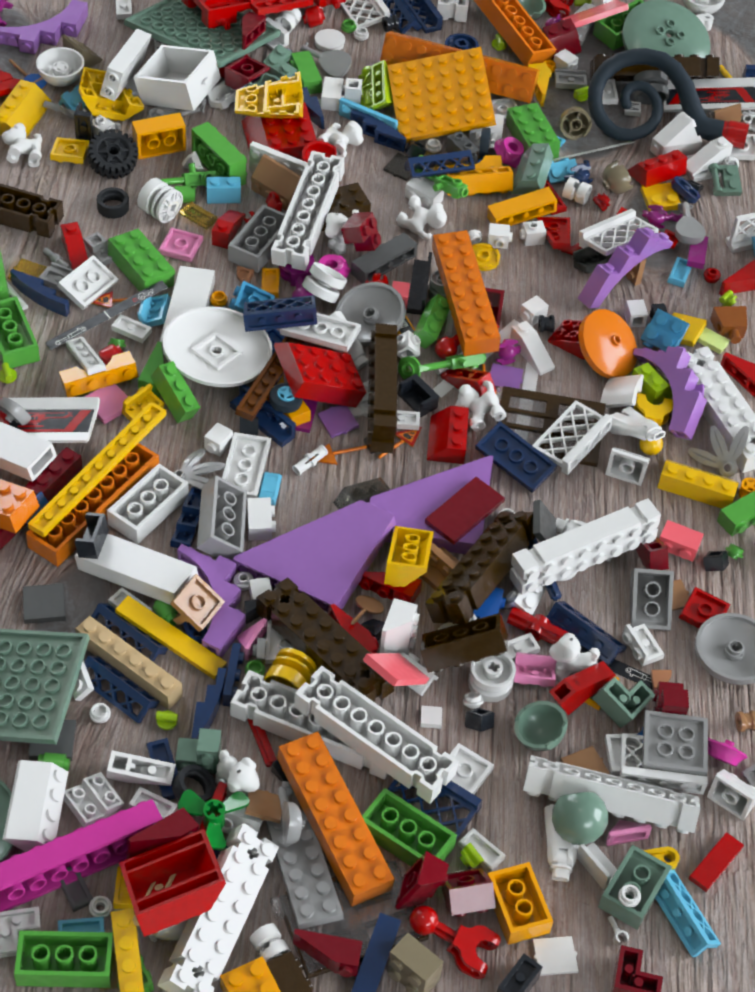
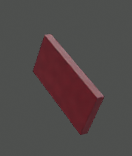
M475 477L425 518V524L454 545L503 504L505 497L478 477Z

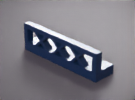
M383 0L390 10V17L394 14L397 15V12H401L398 20L399 31L402 34H405L412 26L417 31L422 28L404 0ZM391 3H395L394 9H390ZM403 21H408L409 23L402 28Z
M404 0L421 24L425 34L442 30L443 17L431 0Z
M471 150L408 158L404 164L405 171H410L411 179L475 169ZM469 161L470 166H464L461 163H468ZM455 164L453 168L446 167L447 165ZM432 167H439L438 170H434V171H433L432 169H430V168H432ZM418 169H424V170H423L422 172H420V173H415V171H414V170H418Z
M246 384L239 386V396L230 401V407L235 411L250 389ZM266 400L255 416L258 417V429L280 447H284L295 438L296 423L282 412L272 408L271 404Z
M565 601L555 602L546 616L555 626L574 634L579 643L586 649L598 648L600 652L599 658L608 665L613 663L618 653L624 652L627 646Z
M99 603L91 617L97 620L100 614L104 616L107 629L111 631V627H119L122 640L127 642L126 638L132 637L135 640L136 650L142 653L141 649L147 648L152 652L149 657L151 661L154 662L158 655L166 654L167 647L115 613L113 606L107 603Z
M100 656L87 657L84 662L87 670L89 667L94 670L95 679L91 680L94 691L135 722L141 723L149 709L157 708L160 702L158 699ZM106 679L109 681V691L102 689L101 680ZM117 691L125 693L126 702L120 703L117 700ZM137 702L143 706L138 715L133 712L132 703Z

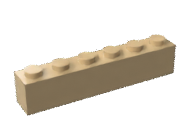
M91 616L87 617L75 628L76 633H87L90 640L87 646L89 652L95 656H100L150 693L167 710H170L183 697L182 683Z

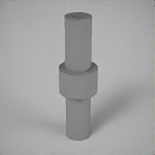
M48 247L43 249V253L50 258L51 262L69 269L71 268L58 253H54Z

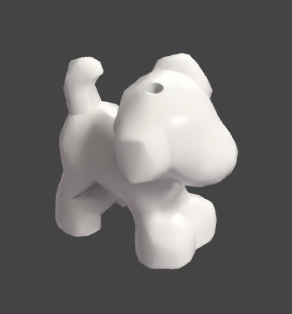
M349 121L345 125L343 132L337 130L341 125L334 123L316 139L317 141H324L334 145L337 151L336 156L345 158L348 144L358 146L364 140L362 128L355 121Z
M17 123L2 133V140L5 144L9 145L6 156L7 161L17 163L20 155L28 154V165L30 167H38L40 165V159L42 158L41 134L36 133L34 134V139H27L26 128L22 123Z
M414 194L408 202L409 208L414 211L412 219H408L406 213L400 212L396 219L397 225L409 229L414 234H418L422 239L428 240L432 234L423 231L425 224L428 223L432 228L439 229L445 225L447 215L441 203H434L430 209H426L421 206V199Z
M354 209L352 214L359 213V210ZM329 213L325 218V234L330 237L328 247L338 255L344 254L346 252V244L341 227L349 218L342 213Z
M491 381L483 382L482 385L487 388V392L481 397L468 384H463L459 389L458 400L455 406L468 407L469 411L473 413V417L469 419V426L475 432L481 431L486 427L484 415L489 411L495 421H501L506 417V412L499 404V399L494 392V386Z
M572 633L564 634L549 650L551 657L557 661L555 668L556 679L561 682L571 673L580 672L597 664V659L600 656L598 648H592L589 650L590 652L580 653L581 646L575 635Z
M226 749L221 750L219 754L220 761L217 764L215 775L216 785L218 786L219 781L226 783L230 792L241 791L246 796H248V792L258 790L260 781L255 770L256 763L248 757L242 758L238 762L235 757L229 756V752Z

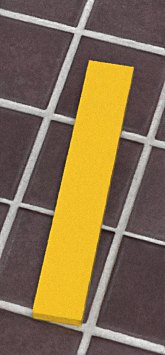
M127 596L115 609V613L212 679L215 680L217 677L218 668L226 667L227 662L130 596Z

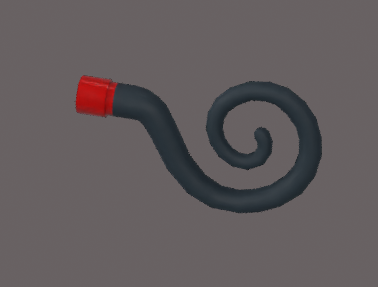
M635 48L622 51L605 60L592 76L588 88L590 115L597 127L609 137L620 141H635L651 134L660 124L664 111L662 99L657 90L648 82L636 80L627 83L620 95L621 106L626 110L632 106L630 100L632 92L641 91L649 97L652 104V113L648 121L641 126L632 129L619 127L609 119L603 107V90L613 74L625 67L649 65L657 67L669 77L677 90L683 112L694 119L696 123L694 128L697 136L700 135L702 139L707 141L723 136L734 148L744 149L749 124L707 117L694 82L682 64L666 52L649 48Z

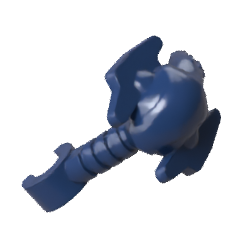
M584 160L583 163H578L571 168V172H575L573 175L564 176V182H567L569 177L579 180L580 183H591L593 178H590V172L588 171L591 169L589 161Z

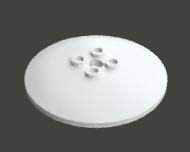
M208 306L187 310L173 318L166 326L163 334L162 346L168 362L174 361L176 368L186 378L207 386L235 387L252 382L257 379L272 356V344L266 331L245 332L243 313L228 308Z

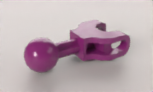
M313 254L309 255L306 271L293 269L291 264H286L285 267L279 265L280 277L288 281L290 286H296L292 297L313 295L302 285L306 276H312L309 270L315 262Z

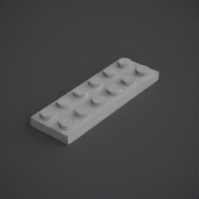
M304 811L301 812L302 820H305V828L301 830L299 841L291 845L284 844L282 816L280 824L266 820L271 842L279 846L276 858L300 930L343 920V911L320 843Z

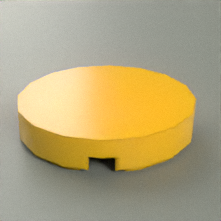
M476 243L473 245L480 271H490L499 265L500 253L497 248L495 250L492 245L487 243Z

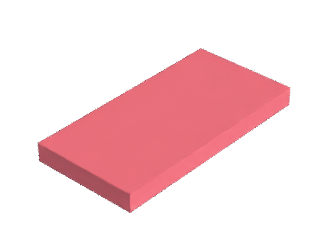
M613 0L564 17L561 21L571 18L575 27L578 28L627 11L629 6L627 3Z
M400 653L366 654L363 658L368 666L392 686L423 685L430 679Z

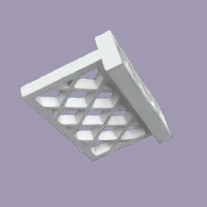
M346 0V2L340 3L347 17L355 22L356 28H366L382 22V18L385 16L390 17V10L383 0ZM346 2L352 3L351 6H347L345 4ZM356 4H359V5H362V7H361V8H358V7H355V5H356ZM370 6L372 9H365V7ZM352 11L359 12L358 15L351 14ZM366 13L368 16H361V14ZM372 15L379 16L377 18H371ZM358 20L365 21L364 23H361L359 25L357 23Z
M629 209L580 230L579 246L583 249L589 246L599 253L608 256L614 253L617 246L628 245L635 233L634 230L637 228L648 227L654 233H658L659 229L636 217V211Z
M755 212L736 216L731 235L725 239V243L732 253L753 249L752 237L755 236ZM741 221H746L741 226H739ZM750 224H752V226L749 229H747L746 231L744 230Z
M575 400L532 446L555 464L562 467V472L568 475L610 431L612 416L608 414L602 416ZM575 408L583 411V414L573 415V411ZM587 418H595L598 421L588 424ZM584 419L585 424L575 425L574 420ZM563 421H572L571 426H562ZM587 429V433L577 435L576 430ZM563 431H574V436L564 437ZM561 432V437L551 438V433ZM565 441H576V445L566 447ZM563 442V447L553 448L552 443ZM541 444H550V449L539 447ZM554 453H565V456L562 459H559L554 455Z
M622 733L619 777L673 791L704 794L708 784L707 776L642 768V761L636 753L643 750V736ZM626 741H633L639 747L632 751L626 745ZM632 758L638 764L636 767L625 766L626 760Z

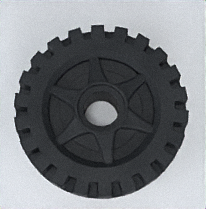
M107 129L104 133L100 131L98 135H94L93 139H91L88 148V162L97 174L100 172V176L104 177L106 174L109 179H111V176H114V179H118V176L123 178L125 174L129 175L130 171L132 172L136 166L138 147H136V142H133L132 137L128 138L127 133L122 135L120 130H118V133H115V129H112L109 133Z

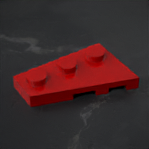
M537 217V221H543L547 232L546 239L553 249H570V217Z

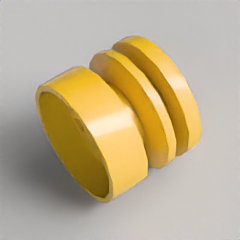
M283 648L277 653L272 666L264 677V681L270 683L271 680H275L298 690L305 682L311 683V676L317 671V666L305 653L293 648Z

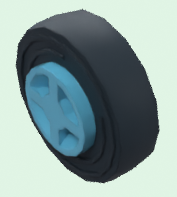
M288 383L277 384L269 394V403L272 408L282 413L295 412L300 408L303 401L301 398L293 397Z

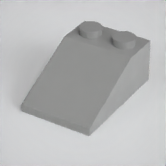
M640 568L631 570L630 620L632 628L645 624L648 629L671 631L674 571Z

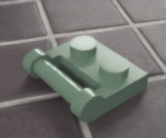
M710 164L709 171L712 174L714 186L713 195L741 196L742 187L738 165ZM718 173H721L723 188L720 187Z

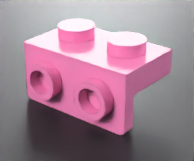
M517 652L514 682L521 685L532 684L541 687H555L557 661L551 656Z

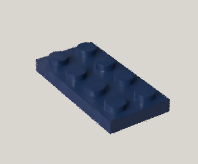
M501 421L475 445V449L485 457L493 456V463L531 493L557 469V464Z

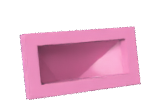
M261 619L237 636L238 643L241 644V651L244 652L245 660L248 661L252 656L253 644H257L258 638H263L266 634L267 619Z
M619 820L609 832L606 845L611 846L648 839L652 827L650 824Z

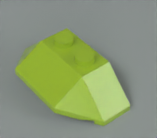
M385 60L370 66L369 73L362 82L361 105L372 110H381L393 104L388 67Z

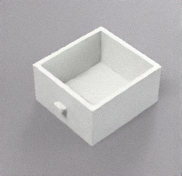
M161 45L133 78L143 105L194 111L221 79L217 67L214 50Z

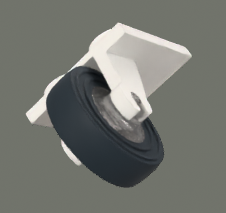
M494 114L496 121L494 126L470 130L469 139L475 146L480 147V157L488 155L489 148H494L495 142L502 138L504 115Z

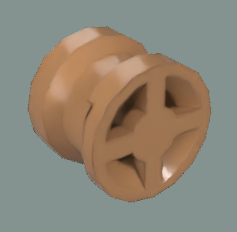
M750 710L747 713L742 711L736 712L735 724L738 732H745L747 729L755 731L754 710Z

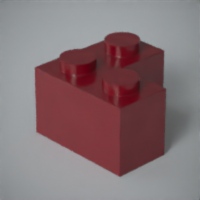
M373 212L354 213L341 227L345 244L354 243L356 252L375 251L381 244V236L378 233L377 221L374 218Z
M659 681L657 688L653 689L655 696L652 698V701L656 703L653 711L686 715L689 709L688 690H684L682 683Z
M621 945L616 957L611 992H661L663 977L641 971L644 950Z

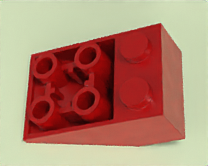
M566 319L550 336L548 342L585 360L579 344V327L582 320Z

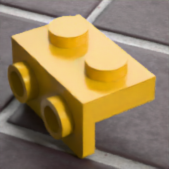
M150 383L145 387H140L136 394L132 397L128 396L123 401L121 413L130 421L150 402L164 408L165 403L152 392L153 386Z

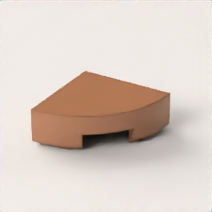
M237 266L238 280L241 283L243 280L250 283L254 270Z
M651 670L652 689L657 688L659 681L669 682L672 670Z

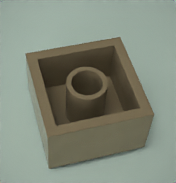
M407 933L390 951L387 972L392 980L403 984L408 992H430L440 981L443 961L411 934Z

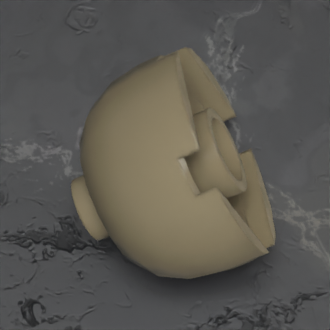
M574 106L564 110L559 119V126L566 138L578 140L577 138L585 137L590 132L592 122L586 110Z
M615 160L603 171L602 185L606 190H610L614 194H623L633 188V185L630 186L629 183L632 179L623 164L619 166L617 164L619 161Z

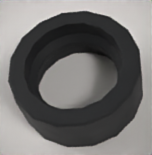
M115 187L105 188L97 195V209L102 216L116 219L126 215L129 211V196L123 189ZM109 200H118L122 202L121 204L116 206H108L104 204Z
M196 764L187 765L182 768L172 782V790L178 801L183 792L188 790L184 782L185 777L193 778L201 784L204 795L199 797L205 802L213 797L216 790V783L211 773L204 767Z

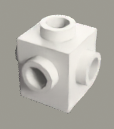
M409 330L398 335L397 356L401 359L406 356H413L415 358L420 356L421 341L419 337Z

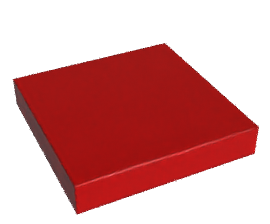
M694 587L679 619L700 628L709 618L727 613L731 604Z

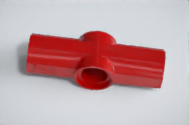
M516 607L512 608L507 618L508 624L525 631L526 634L532 633L536 641L542 639L554 645L564 634L569 633L550 624L549 619L544 615L536 614L533 616Z

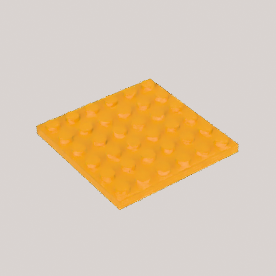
M481 47L387 65L396 120H398L397 128L398 132L406 137V143L412 139L418 141L454 134L459 131L464 132L496 125Z

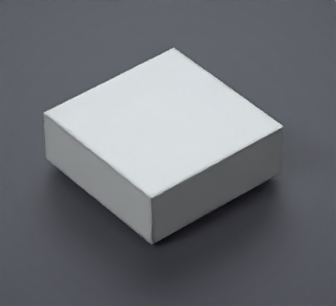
M421 706L420 727L441 729L442 707Z

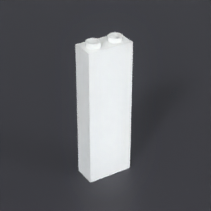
M139 29L135 30L107 67L99 95L112 101L117 99L143 63L151 34Z
M180 266L159 341L161 344L166 326L173 318L187 310L209 306L210 296L215 284V270Z
M0 422V468L33 482L57 456L52 442Z
M107 534L98 559L79 558L78 553L74 555L78 570L167 604L171 603L193 575H198L197 567L110 534Z

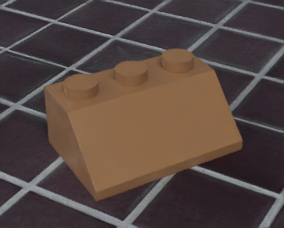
M264 154L251 176V189L266 199L270 192L275 191L281 199L282 209L287 211L301 176Z

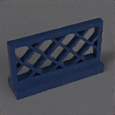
M315 295L244 302L243 319L245 332L318 324Z
M396 779L388 788L391 792L401 791L403 800L408 803L419 802L421 811L426 815L437 813L439 823L443 826L455 824L457 830L455 833L457 834L456 842L474 815L482 808V799L453 781H450L446 786L442 784L441 792L434 799L436 809L424 811L422 801L425 800L420 796L406 799L404 790L408 788L401 783L400 786H397L399 781ZM447 797L450 799L451 806L439 808L437 798ZM464 808L470 813L466 818L457 819L455 809ZM452 810L454 820L442 822L440 812Z

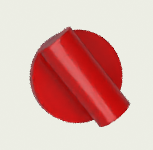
M599 193L593 198L595 204L602 211H605L611 205L609 203L610 198L605 193L602 195Z

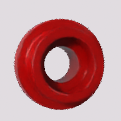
M707 268L704 271V279L708 283H716L721 277L720 271L716 268Z

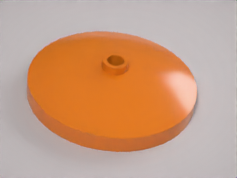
M606 309L595 310L585 316L579 327V344L589 366L596 373L608 379L628 375L635 367L637 358L633 355L637 345L628 324L619 315Z

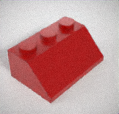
M673 150L672 152L637 163L627 171L631 177L647 188L670 180L675 176L686 174L687 156L679 150Z
M449 406L431 415L427 461L464 464L469 415L468 407Z

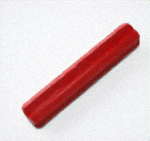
M247 718L266 767H271L272 763L277 759L264 729L256 725L254 726L252 719Z

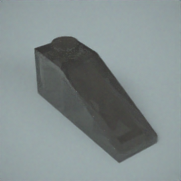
M379 477L344 487L333 503L339 510L359 500L366 503L370 502L372 496L391 489Z

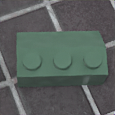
M533 143L522 154L513 182V191H510L511 194H527L545 187L554 157L549 143Z

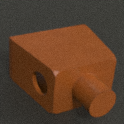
M746 306L713 307L710 320L717 334L730 339L732 344L739 343L741 338H744L748 325Z

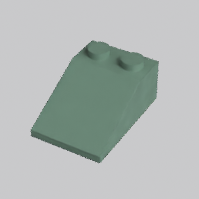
M632 845L604 891L598 908L638 930L672 866ZM634 885L639 889L641 900L637 906L626 907L621 904L618 899V893L623 886ZM625 895L627 898L633 899L631 895Z

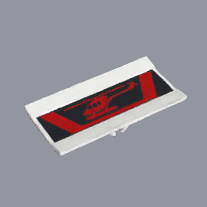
M755 77L692 79L707 117H710L709 112L711 111L714 112L715 110L739 103L741 104V110H755ZM668 80L669 98L664 101V112H682L683 109L677 90L671 80Z
M9 398L26 410L32 419L23 426L15 420L10 423L5 419L7 415L0 410V422L52 443H88L99 410L100 398Z

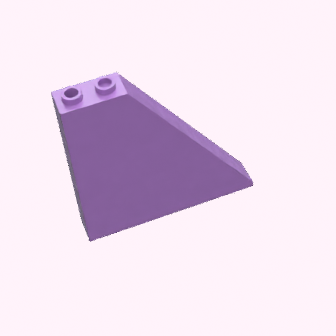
M487 456L372 496L370 503L382 510L392 512L395 515L396 526L434 531L425 524V518L473 478L478 477L484 483L490 485L493 456ZM485 519L454 545L436 531L433 533L432 543L438 548L444 547L448 552L466 554L483 534ZM394 529L386 542L391 543Z
M359 500L234 556L233 562L237 564L238 571L248 572L255 579L269 577L270 584L274 588L276 584L288 577L298 586V593L304 592L326 612H328L331 604H335L340 609H343L363 578L362 575L368 570L395 528V515L389 510H382L370 502L366 503Z

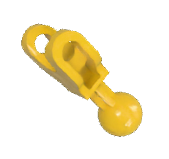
M637 393L636 404L633 406V409L647 419L655 421L661 427V425H664L669 420V414L673 409V400L664 398L662 404L654 405L647 400L646 394ZM662 438L657 441L640 439L639 446L644 454L653 456L662 450L663 440Z

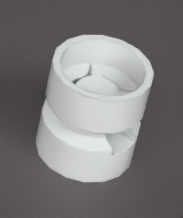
M298 8L291 11L285 10L276 17L275 22L290 33L301 21L302 15Z
M569 177L564 186L562 197L569 200L575 199V202L585 205L591 194L592 185L585 182L580 183L579 180Z
M274 923L260 927L250 936V942L254 949L260 952L259 957L263 956L265 962L291 951L285 940L281 939L282 935Z

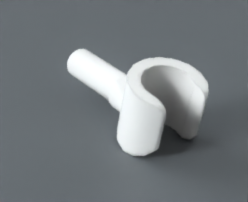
M609 916L608 920L615 933L613 937L614 944L620 945L621 942L618 936H622L624 942L627 943L629 940L628 933L620 930L614 917Z

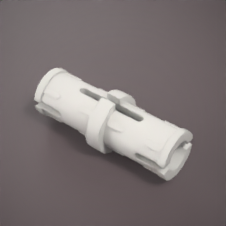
M321 444L311 453H306L302 460L293 465V471L300 476L310 467L316 466L317 462L328 454V450ZM313 456H315V458H314L313 460H311L309 463L305 464L308 460H310Z

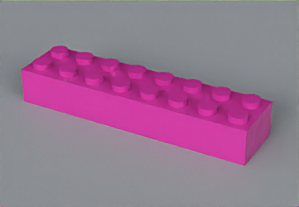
M153 799L142 801L127 810H120L115 815L99 819L89 826L78 828L70 834L56 837L51 842L37 845L27 852L13 855L8 860L1 862L0 912L8 911L61 888V880H64L66 885L77 881L78 877L75 873L80 872L81 876L85 878L126 860L128 839L163 819ZM71 866L72 870L68 871L67 867Z

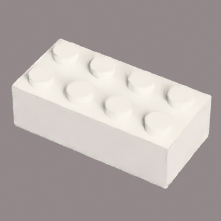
M158 464L107 510L108 525L138 545L186 500L189 494V483L161 464Z

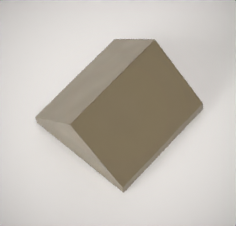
M65 34L63 35V47L78 51L84 58V67L90 68L103 60L84 43Z

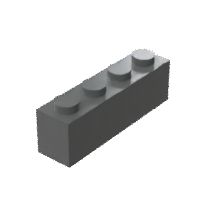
M405 233L395 236L390 241L381 244L375 251H368L361 257L354 259L351 265V274L362 284L366 280L370 282L374 274L380 273L382 276L416 257L418 244Z

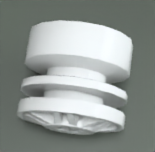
M153 178L142 187L138 195L137 204L142 211L152 215L162 223H167L178 214L182 206L183 195L180 191L168 186L162 180Z

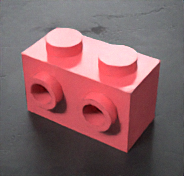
M667 520L659 539L668 547L669 553L693 562L704 534Z

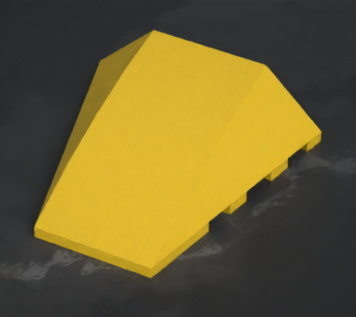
M300 71L295 72V76L280 77L281 80L265 81V84L261 86L254 84L237 89L235 113L264 118H303V89Z

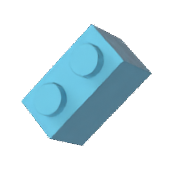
M206 177L207 204L241 203L240 177Z

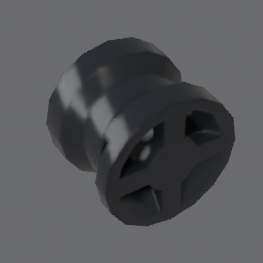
M395 14L391 17L385 16L382 18L385 32L399 29V20Z
M539 315L538 331L540 333L544 331L553 333L555 329L554 315H549L548 317Z

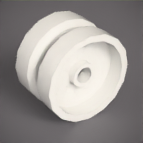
M314 262L309 270L312 276L305 277L302 283L303 287L325 301L336 303L340 296L337 289L342 290L348 280L336 270L319 262Z
M506 653L500 656H488L478 662L472 661L468 677L470 691L480 692L485 702L504 700L510 694L516 673L514 661Z

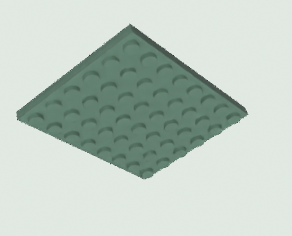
M163 0L124 19L125 26L130 27L132 30L139 29L149 33L152 38L166 45L214 50L218 68L224 67L281 35V30L266 24V31L244 50L242 49L241 19L245 14L237 11V23L230 24V29L225 30L223 26L208 28L201 21L202 10L198 6L194 8L187 7L181 0Z

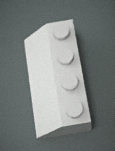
M18 761L2 840L27 852L37 845L46 844L56 838L68 771L51 762Z

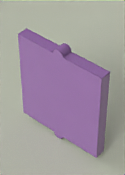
M493 363L490 374L495 388L503 390V386L519 389L520 384L523 382L521 378L524 369Z
M331 406L329 409L318 413L319 419L331 438L347 434V432L359 428V424L348 406Z

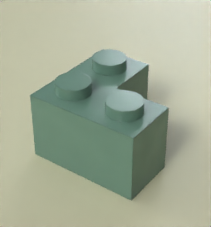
M278 44L262 62L270 66V70L266 73L275 75L278 78L285 75L287 77L295 76L297 69L288 64L292 52Z
M614 677L592 699L622 728L635 718L655 694L642 680L627 690Z
M200 728L198 739L178 738L175 758L177 771H181L187 765L196 764L207 769L211 775L216 774L217 764L220 761L221 730Z

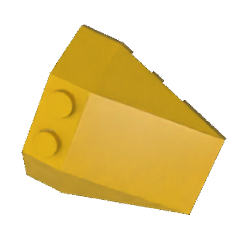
M87 67L83 68L78 91L93 116L98 117L102 115L112 121H125L144 110L141 99L138 96L134 97L130 88L128 90L124 88L115 101L99 95L106 71Z

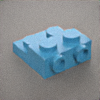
M243 280L240 287L236 286L233 292L235 298L231 299L228 307L243 313L244 302L273 300L275 295Z
M657 309L640 339L644 341L643 345L652 349L654 346L659 350L666 351L668 346L676 347L680 345L690 324Z

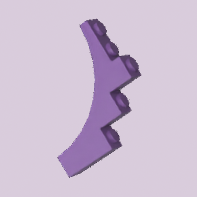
M72 0L61 13L41 23L21 27L0 26V44L19 47L20 52L35 54L41 43L56 46L61 35L77 37L88 16L87 2Z
M648 227L637 228L628 245L617 246L608 263L597 264L578 299L589 309L599 308L606 296L625 274L653 253L671 248L673 242L663 232L654 233Z
M668 346L666 351H652L646 347H643V349L635 348L633 355L640 362H648L661 370L669 380L673 394V413L668 430L675 437L692 440L707 400L700 391L695 390L699 378L692 369L687 368L691 356L681 346Z
M181 544L177 549L178 560L196 566L198 576L225 601L213 616L210 627L202 639V646L222 658L245 627L246 614L239 609H235L241 601V589L231 583L237 574V564L231 559L220 555L216 560H213L210 556L203 555L194 548Z

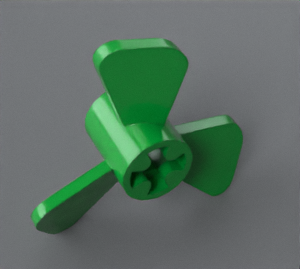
M188 789L183 792L178 802V810L184 807L190 815L203 817V826L206 829L212 849L222 851L226 848V840L222 832V828L225 825V814L247 807L250 800L243 792L237 791L223 803L216 799L205 802L193 790Z

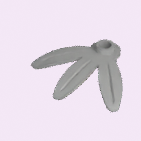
M713 425L710 428V439L717 457L697 448H689L688 454L701 464L719 468V472L725 477L734 476L738 470L735 461L746 445L749 427L744 426L739 430L728 452L722 434ZM726 464L731 466L730 471L725 470Z
M201 448L191 453L183 462L181 469L176 470L174 474L187 481L189 485L202 490V486L209 479L198 475L225 468L226 464L206 462L196 465L206 453V449Z

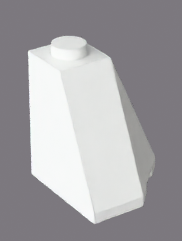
M683 111L679 113L652 138L650 151L657 157L673 150H679L686 156L696 154L701 149L702 139L700 135L697 136L694 128L696 127L694 119Z

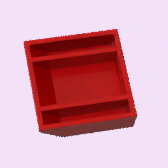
M303 102V118L285 119L246 116L241 121L249 153L250 144L254 141L301 160L302 150L305 145L312 141H317L305 102Z
M289 342L274 344L293 397L356 408L367 393L351 354Z
M205 829L119 862L132 906L144 937L211 910L226 884ZM176 874L171 886L165 888L170 876ZM156 882L150 895L145 896L151 883ZM163 884L164 887L162 890L156 891L155 886Z

